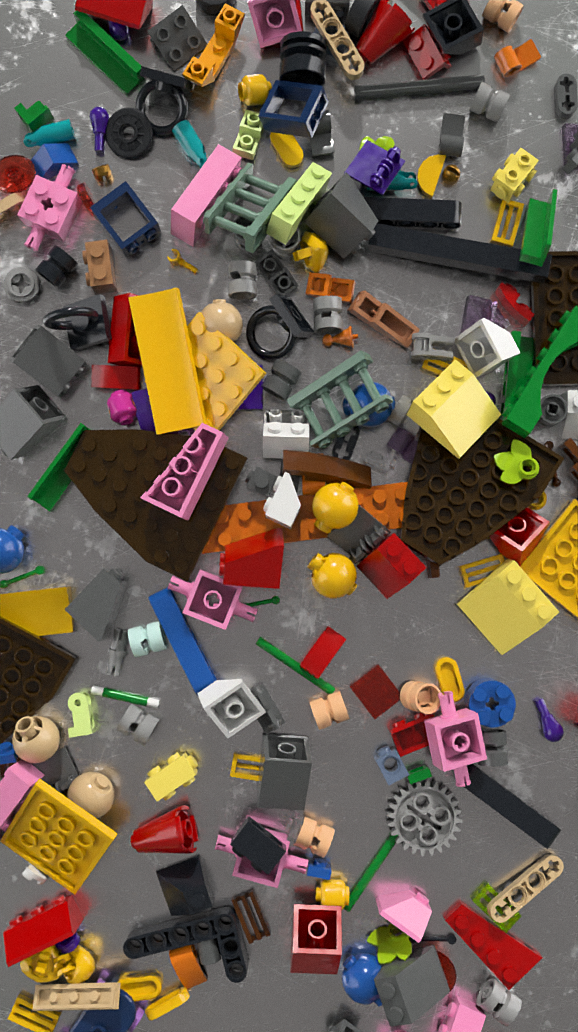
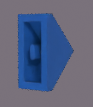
M69 143L43 144L29 162L35 176L38 175L47 180L58 175L62 164L71 168L79 165Z

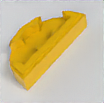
M437 154L429 156L418 169V185L423 191L422 193L430 199L433 197L446 155Z

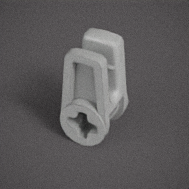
M428 333L412 334L414 346L410 355L411 358L452 361L454 359L453 352L444 351V349L435 350L432 346L452 347L455 343V338Z

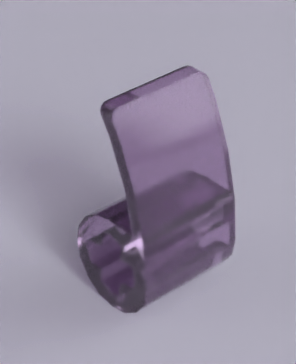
M398 427L386 444V447L408 463L413 464L418 441L415 440V437L410 432Z

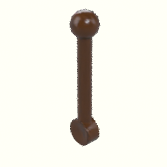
M547 441L544 443V446L552 450L554 444L552 441ZM556 472L553 476L552 485L559 487L561 481L558 479Z

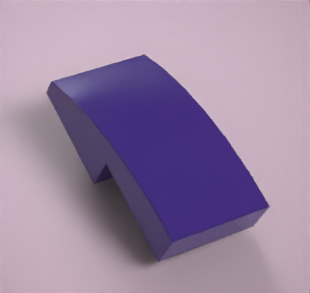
M147 388L131 392L133 402L137 408L136 416L140 429L156 432Z

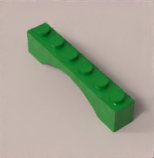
M575 306L570 312L568 310L564 312L559 320L562 323L559 330L555 328L548 338V341L551 343L547 348H542L536 358L539 360L536 367L532 366L525 376L528 379L524 386L520 385L513 396L516 400L513 405L509 403L502 413V416L505 418L501 424L523 438L532 432L542 415L541 388L549 366L557 356L578 346V306Z

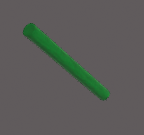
M262 637L255 643L327 694L334 692L335 687L322 678L316 679L301 668L300 663Z
M390 834L349 895V905L345 906L344 910L347 912L351 911L396 844L395 839L398 835L392 836Z

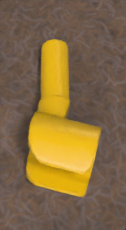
M172 249L177 258L171 259L167 256L173 266H184L193 273H196L198 270L186 262L177 249Z

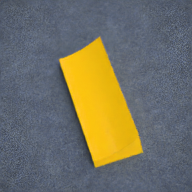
M172 288L160 292L128 297L156 434L199 427L202 423L207 425L180 289Z
M71 587L0 594V616L37 636L75 632L74 618L65 610L72 602Z

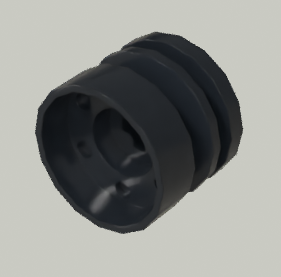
M298 31L285 35L281 40L279 80L323 86L326 79L325 61L327 42L324 37L307 31Z

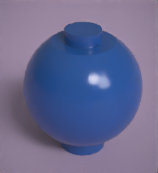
M374 382L381 396L384 394L391 396L385 386ZM364 383L359 384L352 390L361 408L373 402ZM391 396L394 401L389 404L387 410L378 414L376 411L369 415L370 420L361 426L376 427L383 424L395 408L394 396ZM345 397L343 399L344 414L352 415L354 413Z
M12 525L7 530L0 528V574L16 569L24 557L22 539L25 535Z
M372 954L350 955L343 963L345 968L342 972V984L346 994L359 1004L369 1005L374 1002L380 1007L382 1002L374 978L384 964H379L378 958Z

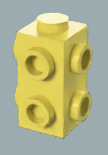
M522 148L515 155L511 153L504 163L505 168L503 170L499 168L492 177L494 183L490 191L507 203H509L513 196L517 198L525 188L523 185L525 181L530 182L537 173L535 167L539 160Z
M177 752L166 760L168 764L162 768L158 765L147 773L149 777H147L144 783L156 801L162 798L165 801L177 793L175 791L176 788L181 785L185 788L196 780L194 776L198 772V764L192 755L188 756L186 752L179 755Z

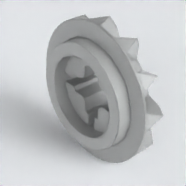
M27 267L12 269L4 279L6 294L13 301L20 303L31 301L34 296L38 295L39 287H41L37 274ZM24 279V282L30 286L24 287L21 292V289L15 285L21 284Z

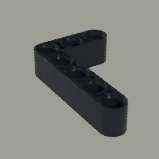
M222 907L136 929L128 935L123 945L124 954L128 958L137 959L217 938L225 973L231 982L239 983L246 978L249 965L238 917L235 910L231 907ZM228 917L232 923L224 925L221 923L220 918ZM205 923L209 929L206 931L200 930L198 924ZM183 929L186 935L178 936L175 930ZM153 935H160L163 938V941H155ZM132 940L138 941V942L140 943L141 947H140V948H135V947H133V946L131 945V941H132ZM229 940L235 941L237 947L230 948L226 945V942ZM239 964L243 970L235 971L232 965Z

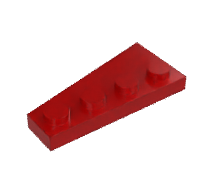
M459 902L444 916L445 921L508 990L543 958L539 953L531 950L524 943L513 938L497 925L495 926L462 902Z

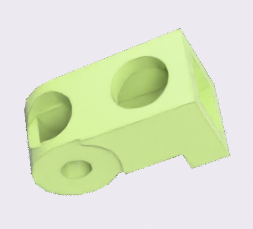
M86 692L72 694L68 699V707L72 711L74 726L68 728L69 738L95 733L96 728L91 697Z

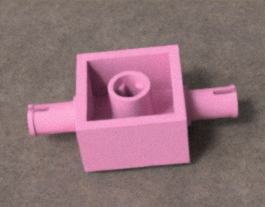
M62 164L55 181H49L36 175L17 214L24 225L32 228L24 245L31 250L33 248V251L38 252L45 234L64 242L80 210L82 201L78 193L67 188L75 174V170L70 166L67 167L65 164Z
M202 569L199 570L195 582L190 583L174 575L170 580L179 586L169 583L167 589L183 594L188 599L182 612L186 615L226 630L231 616L236 615L252 623L255 619V616L247 614V612L256 615L258 609L239 602L238 598L243 586L223 585L222 577ZM216 593L219 602H214L213 605H210L209 599L206 597Z
M445 691L443 692L444 695L442 693L438 694L442 714L424 720L430 753L435 767L443 772L453 769L456 786L465 787L464 782H466L467 786L471 784L467 765L487 759L478 713L467 708L456 711L453 692Z
M265 828L286 845L285 854L269 875L264 871L260 873L255 870L250 864L251 861L245 856L241 858L236 855L230 845L232 838L218 835L215 850L235 854L236 860L232 876L278 888L282 870L285 868L302 874L306 873L308 859L290 855L288 852L290 834Z

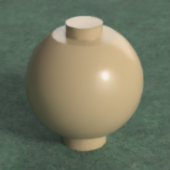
M213 300V304L207 305L201 311L205 317L204 324L206 330L209 332H216L218 330L233 342H236L243 329L241 314L233 305L226 303V300Z
M26 716L21 718L17 722L12 736V745L15 753L19 758L28 763H41L48 760L55 754L60 743V734L57 726L50 719L43 716Z
M85 772L77 776L70 784L67 793L68 799L96 819L102 817L110 810L115 796L111 781L99 772Z

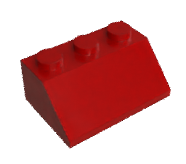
M76 0L75 4L76 11L138 30L153 8V0Z
M126 293L114 296L111 320L112 340L109 342L108 363L143 369L128 297L139 295Z
M62 894L51 900L50 905L46 907L39 905L30 911V915L24 918L22 915H19L8 922L9 926L3 932L8 967L76 933L83 921V916L72 894L66 897Z

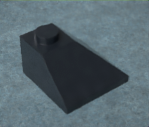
M448 0L423 14L426 24L444 54L463 55L481 45L484 28L467 0Z
M199 854L156 870L171 916L192 915L213 907L215 897Z

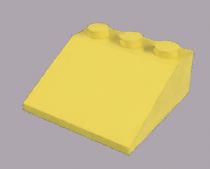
M455 359L412 402L406 415L460 459L501 416V413L474 374Z
M506 559L485 580L457 603V606L501 655L543 628L559 613L556 607L515 560Z

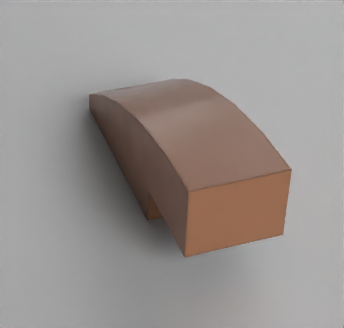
M365 290L357 294L347 310L371 328L405 348H408L412 343V334L418 333L420 330L387 303L382 304Z

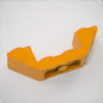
M224 4L215 19V33L200 58L192 57L182 77L202 87L214 82L235 47L245 13Z

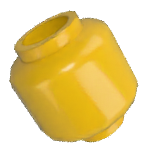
M262 74L246 75L238 83L239 99L247 106L264 105L269 91L272 89L270 81H267L266 77Z
M323 879L321 886L316 887L315 901L320 902V905L341 906V911H343L345 906L349 905V886H345V882L341 879Z

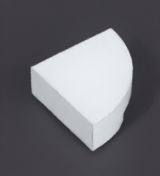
M32 864L22 873L29 881L33 878L37 880V884H44L49 878L48 875Z

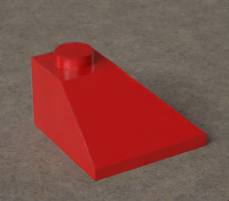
M525 508L492 534L490 539L503 556L510 560H515L520 566L538 545L550 522L531 509Z

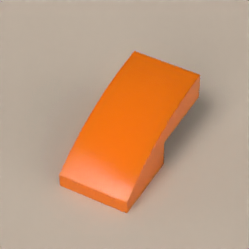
M309 272L305 294L315 298L320 296H338L342 298V303L351 304L356 282L350 279L333 278L330 274Z

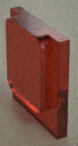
M379 664L349 686L374 720L400 701V692Z

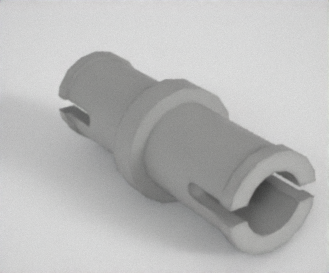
M114 628L111 648H108V654L110 655L105 671L107 675H112V670L115 666L114 676H120L122 660L127 652L125 651L128 630L123 629L121 638H119L121 630L120 628Z

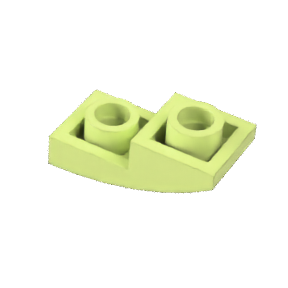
M246 110L243 115L232 152L240 157L254 160L264 127L258 117L259 113Z

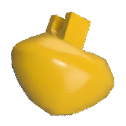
M305 231L300 241L301 249L292 253L294 261L304 259L306 267L315 273H319L327 261L329 247L320 236Z
M53 945L20 962L21 971L28 978L39 983L59 979L61 976L58 977L57 972L63 969V965L61 963H53V960L60 956L56 946Z
M80 945L72 952L58 956L53 960L54 964L61 963L63 965V969L57 972L58 977L64 975L70 984L85 982L95 970V960Z

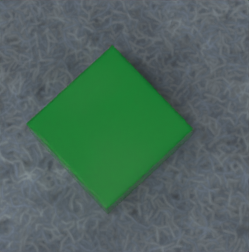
M424 764L408 770L409 775L406 776L411 785L432 777L429 767Z

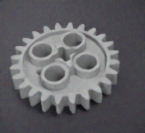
M425 779L423 784L419 781L414 786L410 785L407 781L408 789L405 790L399 787L400 796L397 794L392 795L396 802L388 803L389 807L393 809V811L386 812L388 817L393 818L387 821L388 826L394 827L390 830L392 836L398 835L395 839L397 844L403 841V850L411 846L410 851L413 855L417 849H419L422 857L425 854V850H428L431 856H433L435 848L442 853L441 846L443 844L450 848L449 838L456 841L453 832L461 831L456 823L463 822L460 817L456 816L462 813L460 808L455 807L459 801L451 799L454 793L452 791L446 792L447 787L444 784L438 788L437 780H434L432 785H430L429 780ZM419 796L427 797L424 805H416V799ZM407 805H412L423 815L427 814L434 823L441 826V829H437L426 819L421 820L416 812L407 808ZM444 809L446 811L445 816L441 819L435 818L436 811ZM412 815L414 816L413 822L409 825L403 824L404 817ZM425 829L433 830L429 838L422 837Z

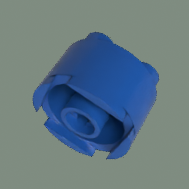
M482 678L475 681L466 692L464 698L465 708L478 713L480 724L485 727H500L513 719L516 708L514 694L508 686L497 680ZM489 698L494 700V703L491 704V707H488L486 705V703L489 702Z

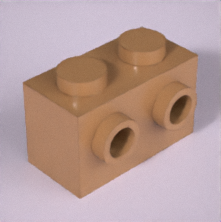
M108 240L85 242L86 251H82L84 264H88L89 272L85 273L87 286H91L95 294L118 291L113 253Z

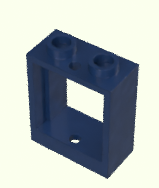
M276 80L269 91L263 107L260 109L258 117L267 132L312 138L329 100L323 86ZM284 99L307 102L300 117L277 114Z
M126 181L90 207L93 215L125 257L136 253L143 243L147 240H154L158 236V232L161 231L156 219ZM131 199L149 223L128 239L122 241L105 218Z

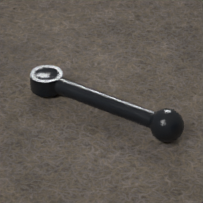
M448 934L447 937L423 936L421 941H443L451 945L455 944L457 940L454 934ZM409 937V941L412 944L416 943L413 938Z

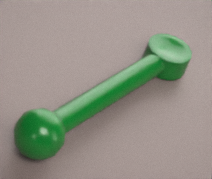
M37 566L35 570L7 581L1 580L0 588L5 589L9 584L35 574L42 575L45 572V568Z
M273 596L272 599L245 604L251 607L270 603L277 605L280 603V598Z

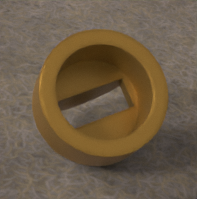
M108 164L92 169L95 179L99 182H104L103 176H105L107 181L111 177V170Z
M448 165L443 170L442 180L448 185L457 183L460 178V170L456 165Z

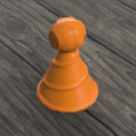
M349 326L335 336L325 334L322 342L326 346L338 343L354 348V339H358V334H353L352 327Z

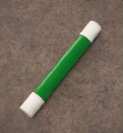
M93 685L91 690L92 695L158 709L160 704L158 699Z

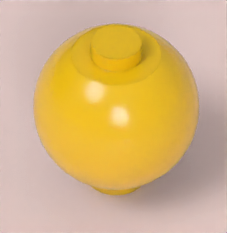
M342 482L341 484L330 483L318 490L312 503L313 514L317 519L314 525L325 533H330L332 529L345 528L355 520L359 510V503L356 494L353 492L354 488Z
M317 553L307 566L312 571L311 581L315 590L326 598L338 599L346 594L351 595L357 587L355 583L357 579L356 568L353 562L343 554L328 553L322 556Z

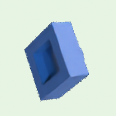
M4 742L0 744V765L16 762L18 756L13 749L12 743Z
M314 858V861L308 860L306 868L307 876L330 880L331 864H327L326 860Z

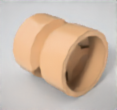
M489 0L482 17L491 23L498 22V27L509 33L519 18L524 5L517 0Z
M409 681L403 685L400 691V700L402 705L408 710L432 714L440 707L438 694L441 691L434 684Z
M340 691L327 695L326 700L320 697L309 701L319 730L331 726L332 721L340 723L350 719Z
M304 816L295 835L293 845L303 850L310 848L312 854L324 858L331 845L335 829L324 824L318 826L315 820Z

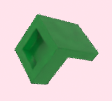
M41 101L35 102L28 109L22 103L14 107L19 118L31 132L46 125L54 118L50 109L46 105L44 106Z

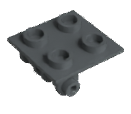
M183 5L147 31L151 37V43L154 47H158L173 71L207 46L205 39Z
M359 505L355 520L345 528L333 529L327 537L351 555L349 559L356 564L357 562L360 563L373 549L385 540L391 531Z
M66 747L56 751L48 760L31 764L45 775L42 778L44 782L67 797L69 786L78 776V773Z

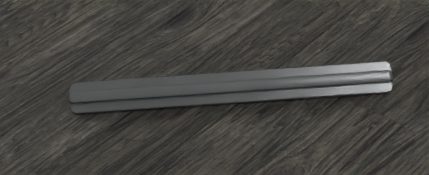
M484 75L357 85L354 87V97L356 100L473 90L479 89L482 82L485 83Z

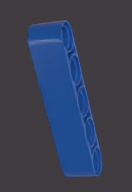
M168 587L148 598L198 696L197 693L217 679L184 613H182L183 611L173 591L168 590Z

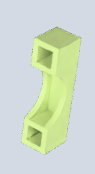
M312 162L272 213L266 234L286 245L296 232L311 204L316 205L324 195L332 173Z

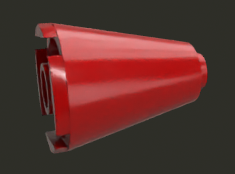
M381 0L360 37L356 49L362 57L364 65L366 63L371 65L410 36L415 30V27L410 28V25L413 23L411 19L396 3L391 6L387 3L389 0Z
M186 805L179 806L135 829L133 835H131L133 849H136L138 853H194L197 850V847H193L194 842L198 841V830L194 815L189 816L186 811L190 810V808Z

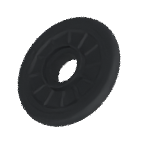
M127 107L119 109L109 118L105 134L110 149L116 155L131 159L139 157L149 148L153 132L151 123L143 112ZM127 127H132L134 129V136L127 140L124 137V130Z

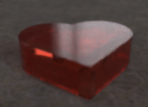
M83 182L77 185L78 195L88 212H92L90 207L95 204V201L87 184Z

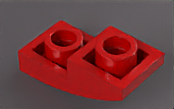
M501 282L495 291L498 300L504 309L525 327L534 316V313L531 312L530 307L526 304L516 302L520 293L517 292L513 285Z
M92 365L91 387L139 390L140 367Z
M327 626L301 662L300 667L316 679H319L346 642V638Z

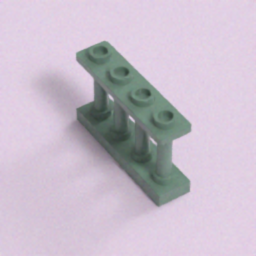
M248 163L244 169L239 171L234 181L228 184L225 192L217 197L211 209L205 212L203 217L205 233L210 235L216 226L239 234L245 239V250L254 253L268 235L266 231L272 213L297 183V180L288 177L283 185L280 184L278 186L253 176V164ZM252 185L275 195L272 198L266 199L248 192L246 189ZM240 198L264 207V209L256 213L235 205V203ZM230 212L253 221L250 226L244 227L224 219V216Z
M359 351L287 399L290 408L303 410L316 438L309 442L311 447L324 449L330 446L332 440L337 437L346 436L354 426H360L368 422L370 414L375 411L377 414L384 412L389 408V404L394 401L391 396L385 394L381 396L367 371L368 365L373 363L368 353ZM354 374H359L373 402L361 408L348 383L349 378ZM336 386H340L354 413L342 420L329 395L330 390ZM318 398L322 399L335 424L326 432L323 431L311 407V402Z

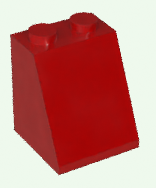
M275 528L225 545V553H220L219 576H223V585L279 589L284 551L282 528Z
M395 533L388 535L385 540L356 566L386 599L410 584L427 568Z
M294 904L290 973L337 975L342 956L341 906Z

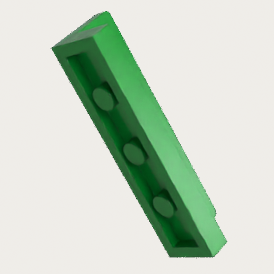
M75 11L73 14L77 23L66 33V38L121 91L129 95L145 79L140 76L141 65L86 13Z
M552 190L548 202L529 199L519 261L542 267L552 244L558 190Z
M521 331L510 332L520 354L507 361L504 365L500 406L501 416L499 417L501 420L505 418L502 416V413L509 403L513 405L516 400L513 395L520 385L524 386L528 379L525 376L533 363V338L521 336Z
M82 423L79 424L27 496L49 512L54 510L73 483L64 470L84 430H90Z

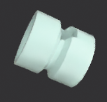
M159 621L147 624L146 628L137 626L128 629L129 643L135 658L148 655L150 650L154 653L167 650L165 632Z

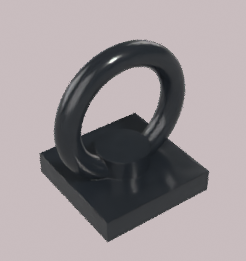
M141 66L140 76L149 80V82L139 91L135 108L145 114V100L153 90L175 95L179 103V112L176 119L167 126H157L150 121L153 134L161 136L172 134L174 126L184 121L188 112L187 99L182 90L192 92L194 83L184 77Z
M101 294L63 306L61 309L46 314L43 318V324L47 328L67 330L70 349L74 351L112 340L105 296ZM61 318H65V320H66V321H55V320H58V319H61Z
M275 294L269 299L272 305L264 306L255 311L250 317L246 328V338L250 348L259 357L267 360H276L286 356L293 349L297 337L308 338L315 333L291 297L281 294ZM270 314L277 315L276 318L280 325L289 332L284 346L275 351L263 349L255 337V328L258 321Z

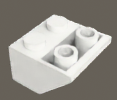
M265 409L263 458L283 459V450L309 452V422L303 410Z
M285 472L283 477L278 476L273 486L276 492L273 498L268 497L263 510L266 512L265 516L267 519L291 529L301 509V504L290 474Z

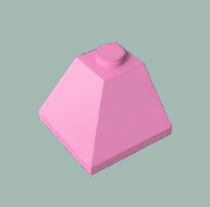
M295 0L247 1L260 48L281 42L282 38L289 33L302 31Z
M411 890L377 896L375 900L379 914L419 943L432 913L431 907L428 904L429 900L419 892L415 894Z

